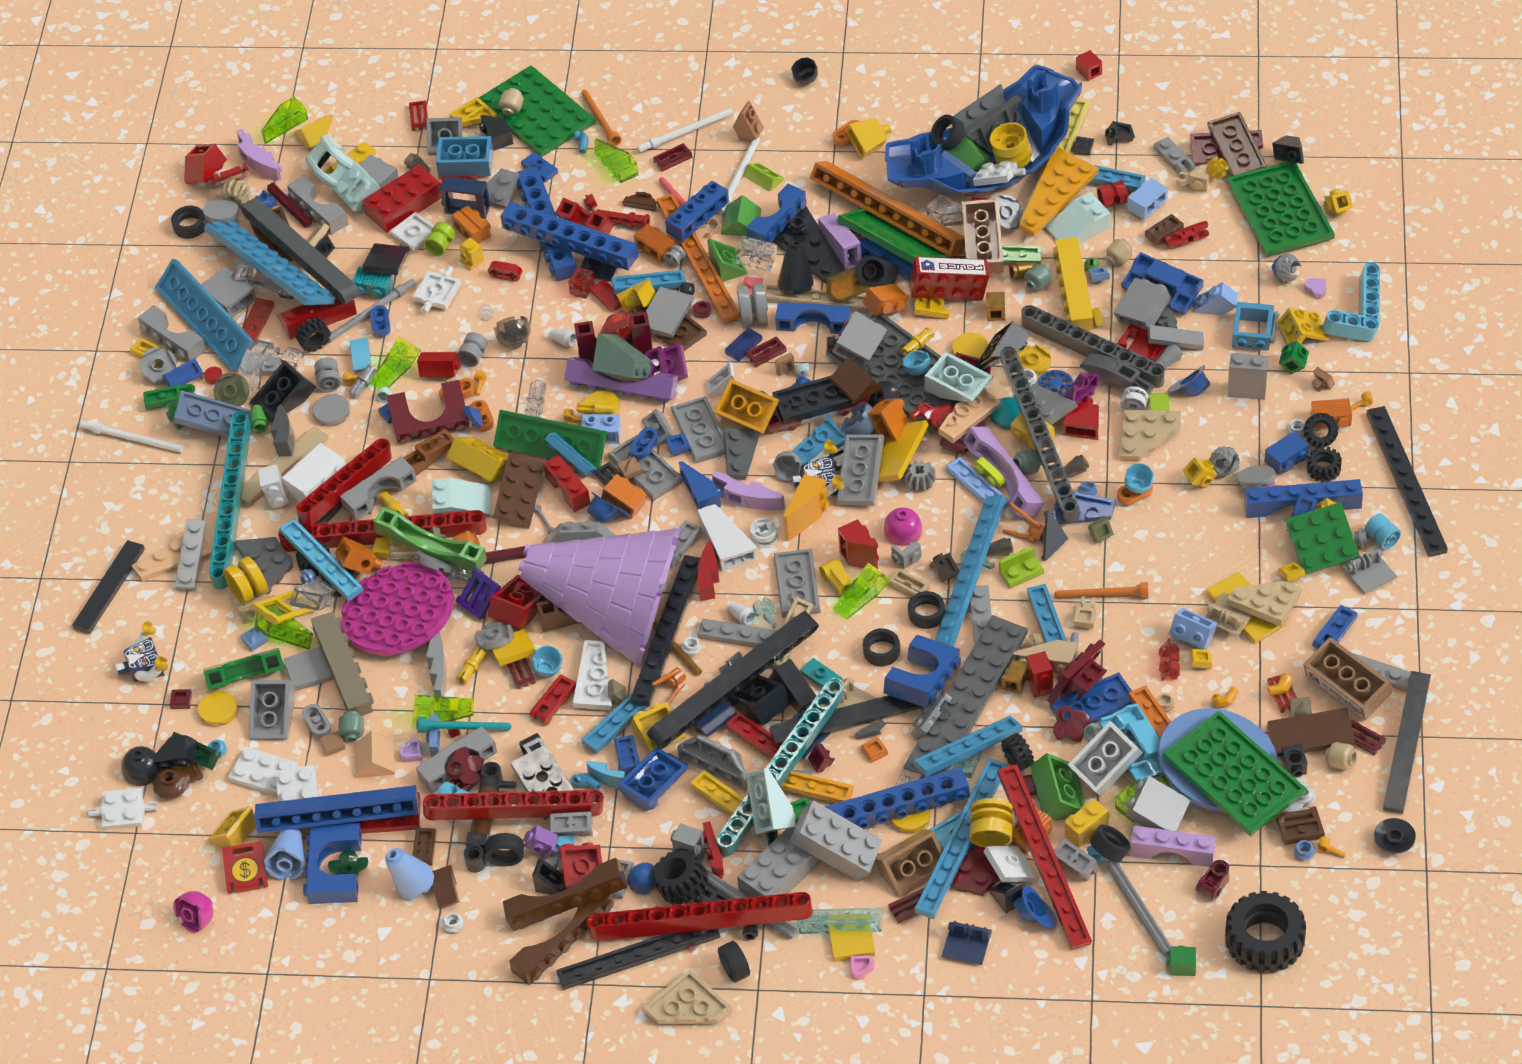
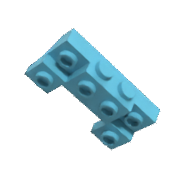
M1137 703L1127 705L1114 714L1100 718L1098 724L1102 729L1111 721L1143 752L1137 759V763L1131 764L1128 768L1136 783L1148 776L1155 779L1157 776L1165 775L1162 773L1158 761L1160 738Z

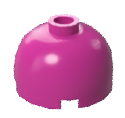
M907 507L892 510L885 518V537L889 538V542L898 546L910 545V542L919 540L922 535V522L919 515Z
M199 891L185 892L173 902L176 917H181L183 921L181 925L189 932L197 933L204 929L213 918L214 911L211 899Z

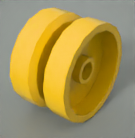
M246 556L239 560L238 567L232 564L223 569V574L229 588L242 605L253 601L254 595L260 597L268 592L267 582L251 557Z

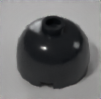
M136 746L125 753L121 761V769L126 782L134 783L135 786H146L153 783L157 773L162 771V769H159L158 764L153 763V756L156 754L154 750L146 746Z

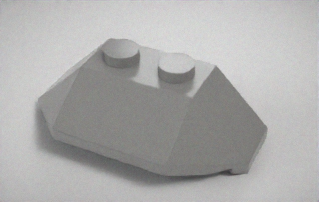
M568 521L560 523L543 540V543H558L577 539L584 540L602 536L609 537L615 536V534L601 522L585 521L574 523Z
M701 735L688 739L677 746L679 759L705 770L746 791L748 789L742 757L735 749H729L720 742Z

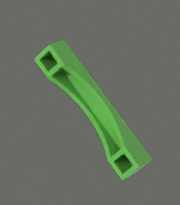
M382 507L374 520L377 534L465 570L472 571L473 568L481 570L487 560L485 547L470 541H455L434 535L416 526L400 513Z

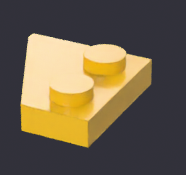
M478 97L449 113L450 118L462 117V127L481 123V115L498 118L497 114Z

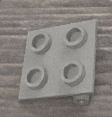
M1375 548L1372 552L1365 553L1363 556H1359L1354 561H1349L1348 564L1342 567L1365 594L1397 578V575L1381 558L1383 551L1380 548Z

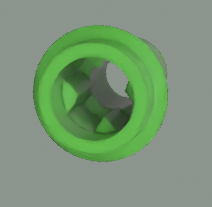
M260 405L251 407L250 424L251 429L255 433L265 432L268 427V421Z

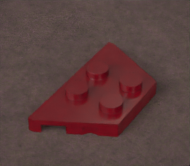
M976 845L964 857L951 887H956L957 891L971 892L975 895L983 896L988 889L992 888L1000 880L984 853V847Z

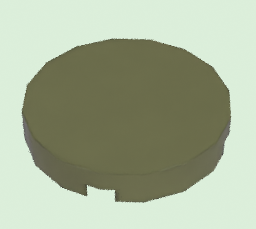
M232 372L220 376L213 389L215 400L239 407L246 403L250 393L247 380L242 375Z

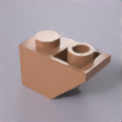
M747 101L733 125L739 140H757L764 129L750 101Z

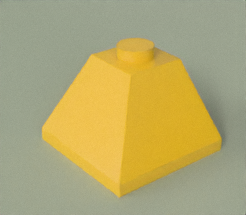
M330 114L293 132L306 149L310 147L314 149L320 141V137L328 134L333 115Z

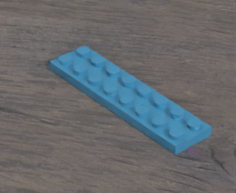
M172 258L154 288L193 330L203 338L219 358L231 370L236 371L255 341L177 259Z

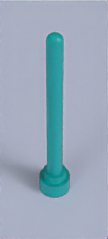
M417 717L416 721L417 733H426L430 729L476 730L481 726L485 730H510L512 728V725L508 722L430 721L426 717Z

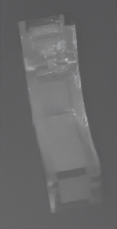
M236 262L231 277L234 281L263 286L273 292L277 298L294 299L292 295L249 263Z
M257 339L247 348L238 374L247 380L250 391L260 389L262 373L267 361L271 357L280 354V347L274 346V343Z

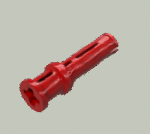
M600 209L596 210L609 216L613 223L627 224L629 228L634 226L643 228L646 224L650 225L649 214L639 215L635 212L626 214Z

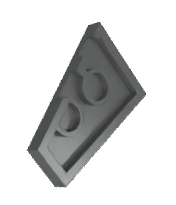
M724 428L723 439L727 475L731 478L746 480L760 436L759 432L746 429Z

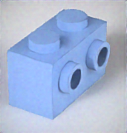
M1150 178L1128 196V210L1145 220L1168 200V187Z
M583 414L582 426L607 431L605 444H620L622 429L620 415Z
M1182 607L1174 615L1169 634L1179 641L1188 642L1193 647L1204 650L1212 642L1217 622Z

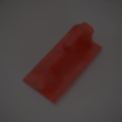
M1170 638L1159 648L1161 681L1166 676L1170 677L1171 680H1177L1180 676V664L1176 663L1180 660V650L1177 644H1170Z

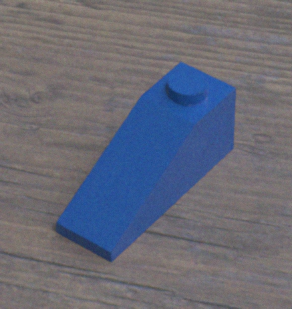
M678 462L680 475L683 477V481L697 509L699 510L714 504L721 507L720 499L723 496L720 488H716L712 480L685 462Z

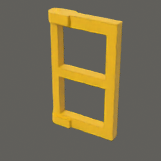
M295 590L253 603L252 607L268 618V621L274 625L309 612L317 611L318 609L314 602L306 599ZM294 598L305 608L294 610L283 600ZM276 604L287 614L278 617L265 607Z

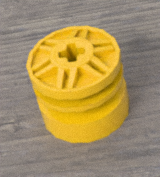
M1018 123L1001 124L991 133L990 142L997 164L1003 161L1016 162L1018 168H1023L1030 162L1032 151L1026 129Z
M985 798L973 802L970 805V822H972L970 824V842L984 848L987 846L1009 845L1012 842L1011 823L1013 822V806L1005 800L996 798Z

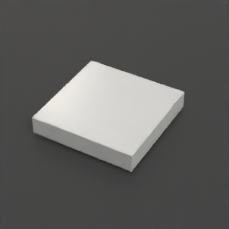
M414 212L390 230L389 233L392 238L402 245L409 247V250L414 253L424 246V240L431 233L434 225Z

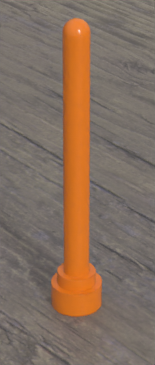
M586 89L582 90V96L607 134L606 140L611 147L618 146L622 141L621 136L618 132L611 129Z
M1140 582L1136 587L1057 590L1054 593L1056 598L1137 594L1141 598H1149L1148 582Z

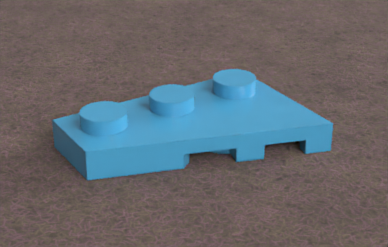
M827 415L824 418V422L813 430L812 435L809 438H805L793 452L799 456L803 465L816 457L822 450H825L824 443L827 440H832L837 448L844 446L846 434Z

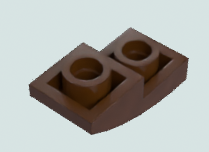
M452 865L432 871L434 873L433 886L438 907L443 909L460 903Z

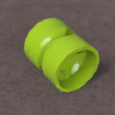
M435 223L431 233L424 240V247L433 255H443L455 237V231L447 223Z

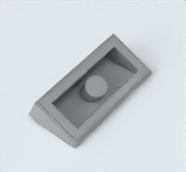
M654 409L642 420L646 428H654L657 431L658 442L656 446L666 444L665 438L675 435L666 417L658 409Z

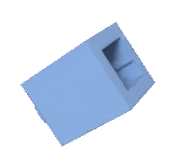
M1221 282L1196 297L1195 312L1224 315L1236 308L1238 293L1224 282Z

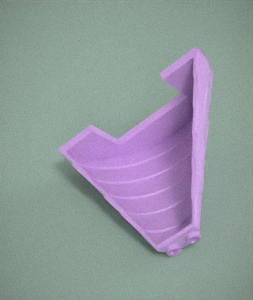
M681 529L653 530L558 543L526 544L523 553L526 558L525 560L521 559L518 571H521L520 578L540 592L558 608L560 607L578 623L581 622L618 653L621 652L635 666L640 667Z

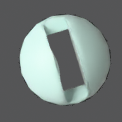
M809 363L794 365L798 376L802 374V371L805 372V376L810 371Z
M386 386L381 387L376 394L377 400L387 403L386 396L392 395L390 388Z
M1096 723L1087 725L1084 728L1085 737L1092 740L1101 731V727Z

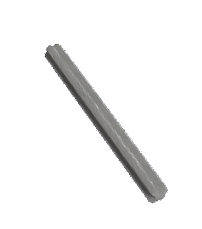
M1107 860V868L1162 955L1170 954L1171 944L1120 864Z
M707 870V885L733 899L748 897ZM787 922L767 923L789 939H792L797 933L796 928Z

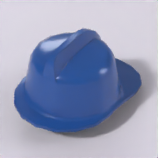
M1205 365L1200 366L1190 375L1176 382L1167 392L1171 393L1181 390L1188 396H1198L1210 386V381L1203 372Z
M591 492L594 498L587 509V513L595 520L609 522L618 514L630 517L624 510L604 501L598 495Z
M1030 886L1024 887L1022 896L1013 903L1020 917L1027 922H1039L1048 929L1056 927V917L1050 907L1040 898L1035 889Z

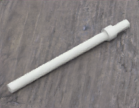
M729 108L658 138L653 137L648 142L638 145L637 149L639 152L650 148H657L664 142L733 115V110Z
M759 137L757 140H752L728 188V204L731 203L732 195L760 142ZM728 204L719 210L718 213L723 214Z
M83 420L80 423V428L92 430L96 434L104 433L182 453L184 450L182 445L106 427L102 423H91Z

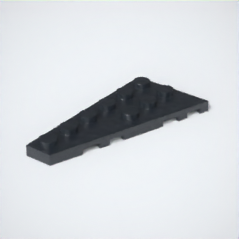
M807 206L801 209L795 216L804 219L806 222L805 231L793 233L789 229L788 223L785 229L773 241L783 251H786L787 245L792 241H800L804 244L811 273L825 284L827 278L846 271Z

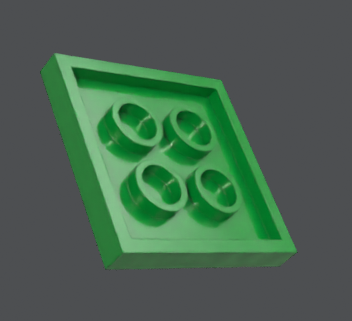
M1341 502L1285 519L1299 564L1304 569L1305 575L1357 559L1360 556Z

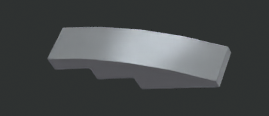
M438 632L430 639L426 659L428 668L431 669L430 677L432 685H434L435 700L437 702H444L447 667L440 632Z

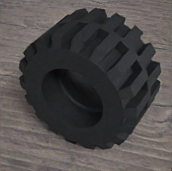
M677 849L672 853H667L665 857L662 856L660 862L655 864V869L652 870L653 876L651 877L654 886L661 896L672 905L675 903L677 905L687 904L692 899L694 901L698 895L703 893V889L706 888V882L708 881L707 870L696 854L690 850L687 851V849H682L681 851Z

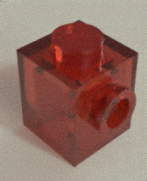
M577 267L568 281L570 294L587 299L590 294V287L596 284L594 272Z

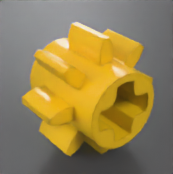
M1215 157L1207 162L1209 166L1206 167V172L1210 178L1214 179L1216 177L1219 180L1227 175L1225 171L1228 170V165L1224 159L1220 158L1218 160Z

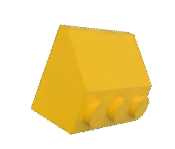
M454 437L447 458L452 460L454 465L465 467L467 472L473 475H480L482 480L492 483L493 481L502 480L508 455L475 437Z

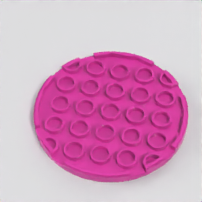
M403 562L402 565L393 567L389 565L377 570L374 575L369 578L365 577L359 582L364 591L349 602L345 600L341 611V623L349 642L365 653L381 656L405 653L425 644L444 627L454 605L453 590L449 581L440 570H433L419 562Z

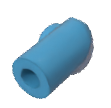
M575 131L573 138L574 140H579L578 152L586 153L589 137L583 131Z
M588 773L575 774L571 777V783L575 787L589 786L592 790H599L601 788V783Z

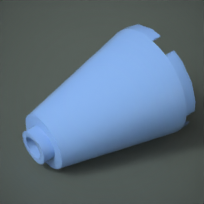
M299 828L281 830L268 851L264 863L266 871L271 876L280 880H284V878L293 880L300 877L304 872V850L302 833Z
M393 848L386 854V865L395 887L402 897L416 899L423 891L426 893L433 884L434 873L428 864L400 848Z

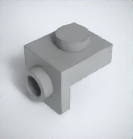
M917 541L902 551L896 545L891 547L893 562L897 565L899 564L903 569L918 562L922 557L921 544Z

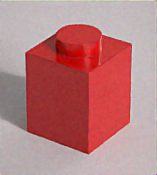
M1088 50L1076 57V70L1087 81H1090L1102 75V61L1091 50Z

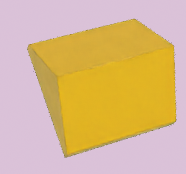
M248 806L232 810L208 840L220 848L241 845L256 827L253 809Z

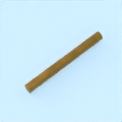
M656 621L652 625L654 631H656L658 626ZM674 641L672 650L696 676H699L702 673L700 667Z

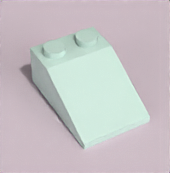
M1089 192L1069 204L1045 226V229L1055 240L1078 237V243L1080 244L1111 229V213Z
M945 352L925 375V390L939 398L972 403L993 379V376Z
M454 478L431 480L434 514L480 510L484 513L485 518L492 517L490 485Z
M764 768L746 773L755 834L795 827L796 816L792 805L769 769Z

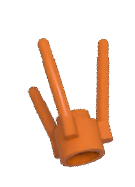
M1009 502V505L1031 523L1028 528L1030 535L1006 529L1003 530V533L1028 539L1033 543L1036 539L1042 541L1043 528L1045 527L1033 520L1012 502Z
M676 667L667 675L654 681L652 686L657 684L659 686L666 682L670 687H676L667 701L670 705L678 692L685 686L683 681L686 680V675L680 668Z

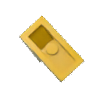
M648 278L616 294L624 312L640 304L646 307L654 298L656 292Z

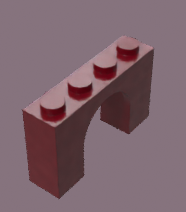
M647 312L629 314L630 332L623 339L644 355L648 350L653 349ZM593 322L574 323L579 358L594 362L597 338L594 333Z
M454 380L441 383L445 409L442 415L433 421H420L411 415L405 392L387 395L397 443H408L417 438L426 439L430 435H435L445 429L447 431H462L470 427L469 418L465 416L463 410L466 405L460 381Z

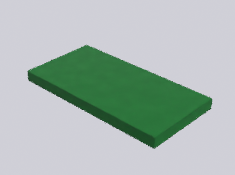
M865 209L838 215L837 222L912 264L915 257H953L944 254Z

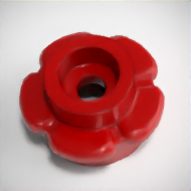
M592 193L586 194V198L583 201L587 209L591 208V210H594L593 208L597 207L598 204Z

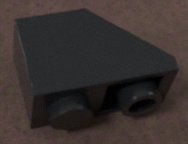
M487 115L480 116V130L482 134H486L485 136H491L493 150L514 144L512 131L506 120Z
M1285 135L1272 143L1275 160L1298 164L1304 163L1300 137Z
M188 735L169 737L153 756V763L158 764L159 769L162 770L174 766L187 767L188 764L196 763L197 740Z

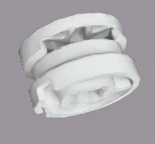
M1139 387L1124 389L1120 401L1122 410H1146L1148 394Z
M759 518L751 524V539L757 547L768 548L777 542V526L774 521H770L769 518Z

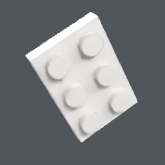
M245 747L230 772L228 779L229 782L278 797L275 771L300 766L298 762Z
M315 765L275 771L278 801L319 797Z

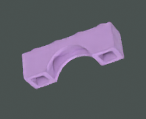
M1134 826L1131 839V856L1152 859L1156 854L1170 852L1184 856L1192 865L1210 867L1214 862L1216 837L1142 826Z

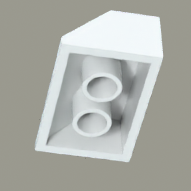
M318 443L281 479L300 503L343 468L346 463L340 455L324 444Z

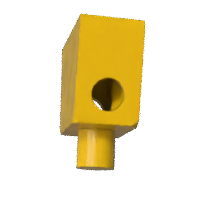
M875 118L851 123L846 130L848 137L862 160L883 147L887 141L886 135L892 132L888 123L880 126Z

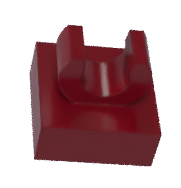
M816 744L808 757L817 773L823 772L826 766H831L835 758L830 757V750H826L823 744Z

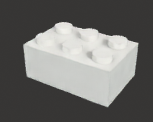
M1109 721L1068 766L1098 795L1102 796L1143 752L1116 725Z

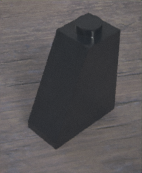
M791 658L776 667L769 676V679L784 685L792 702L790 705L797 712L803 709L806 712L816 698V694Z

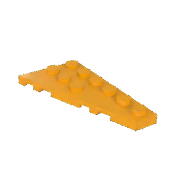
M1056 147V151L1050 156L1019 224L1020 230L1033 237L1036 236L1099 173V168Z

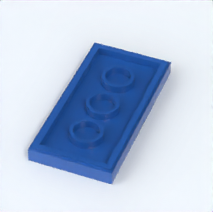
M1120 672L1098 681L1084 694L1081 700L1076 701L1078 694L1077 692H1072L1069 696L1066 695L1059 698L1054 705L1049 703V707L1056 716L1057 709L1067 705L1074 710L1084 711L1090 717L1091 723H1097L1100 718L1114 714L1127 705H1131L1132 702L1128 698V694L1132 690ZM1064 712L1063 717L1065 719L1069 718L1068 712Z

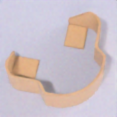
M713 218L709 219L706 223L715 224L717 228L713 229L711 233L704 234L706 238H712L719 230L718 222Z

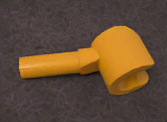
M476 370L474 374V380L478 381L476 395H480L482 385L487 381L485 372Z
M347 371L343 373L345 378L343 381L346 385L352 386L357 380V376L360 375L353 376Z
M1366 391L1362 393V400L1353 404L1351 410L1363 405L1371 406L1373 403L1371 392Z
M567 408L564 410V421L566 423H572L573 421L582 422V417L574 415L572 409Z
M1320 838L1318 850L1321 853L1331 852L1343 858L1345 857L1346 853L1330 846L1329 838Z

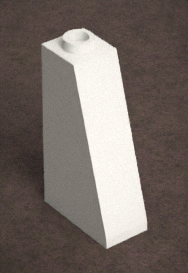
M716 504L698 510L699 523L707 540L712 541L715 558L721 571L758 560L756 545Z

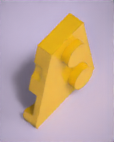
M915 298L914 314L949 319L950 312L945 309L943 299Z

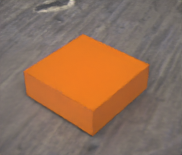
M879 737L861 745V750L870 763L888 755V750Z

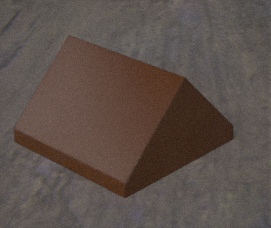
M848 357L830 377V381L853 403L882 388L867 372Z

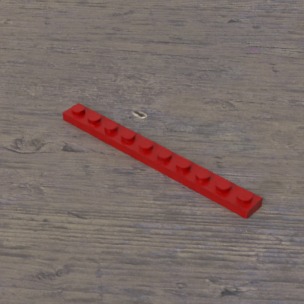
M1017 764L998 769L997 775L1009 803L1013 806L1016 820L1071 950L1091 945L1092 939Z

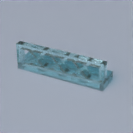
M883 908L813 909V915L805 920H797V926L800 934L830 933L829 927H835L837 931L882 932Z

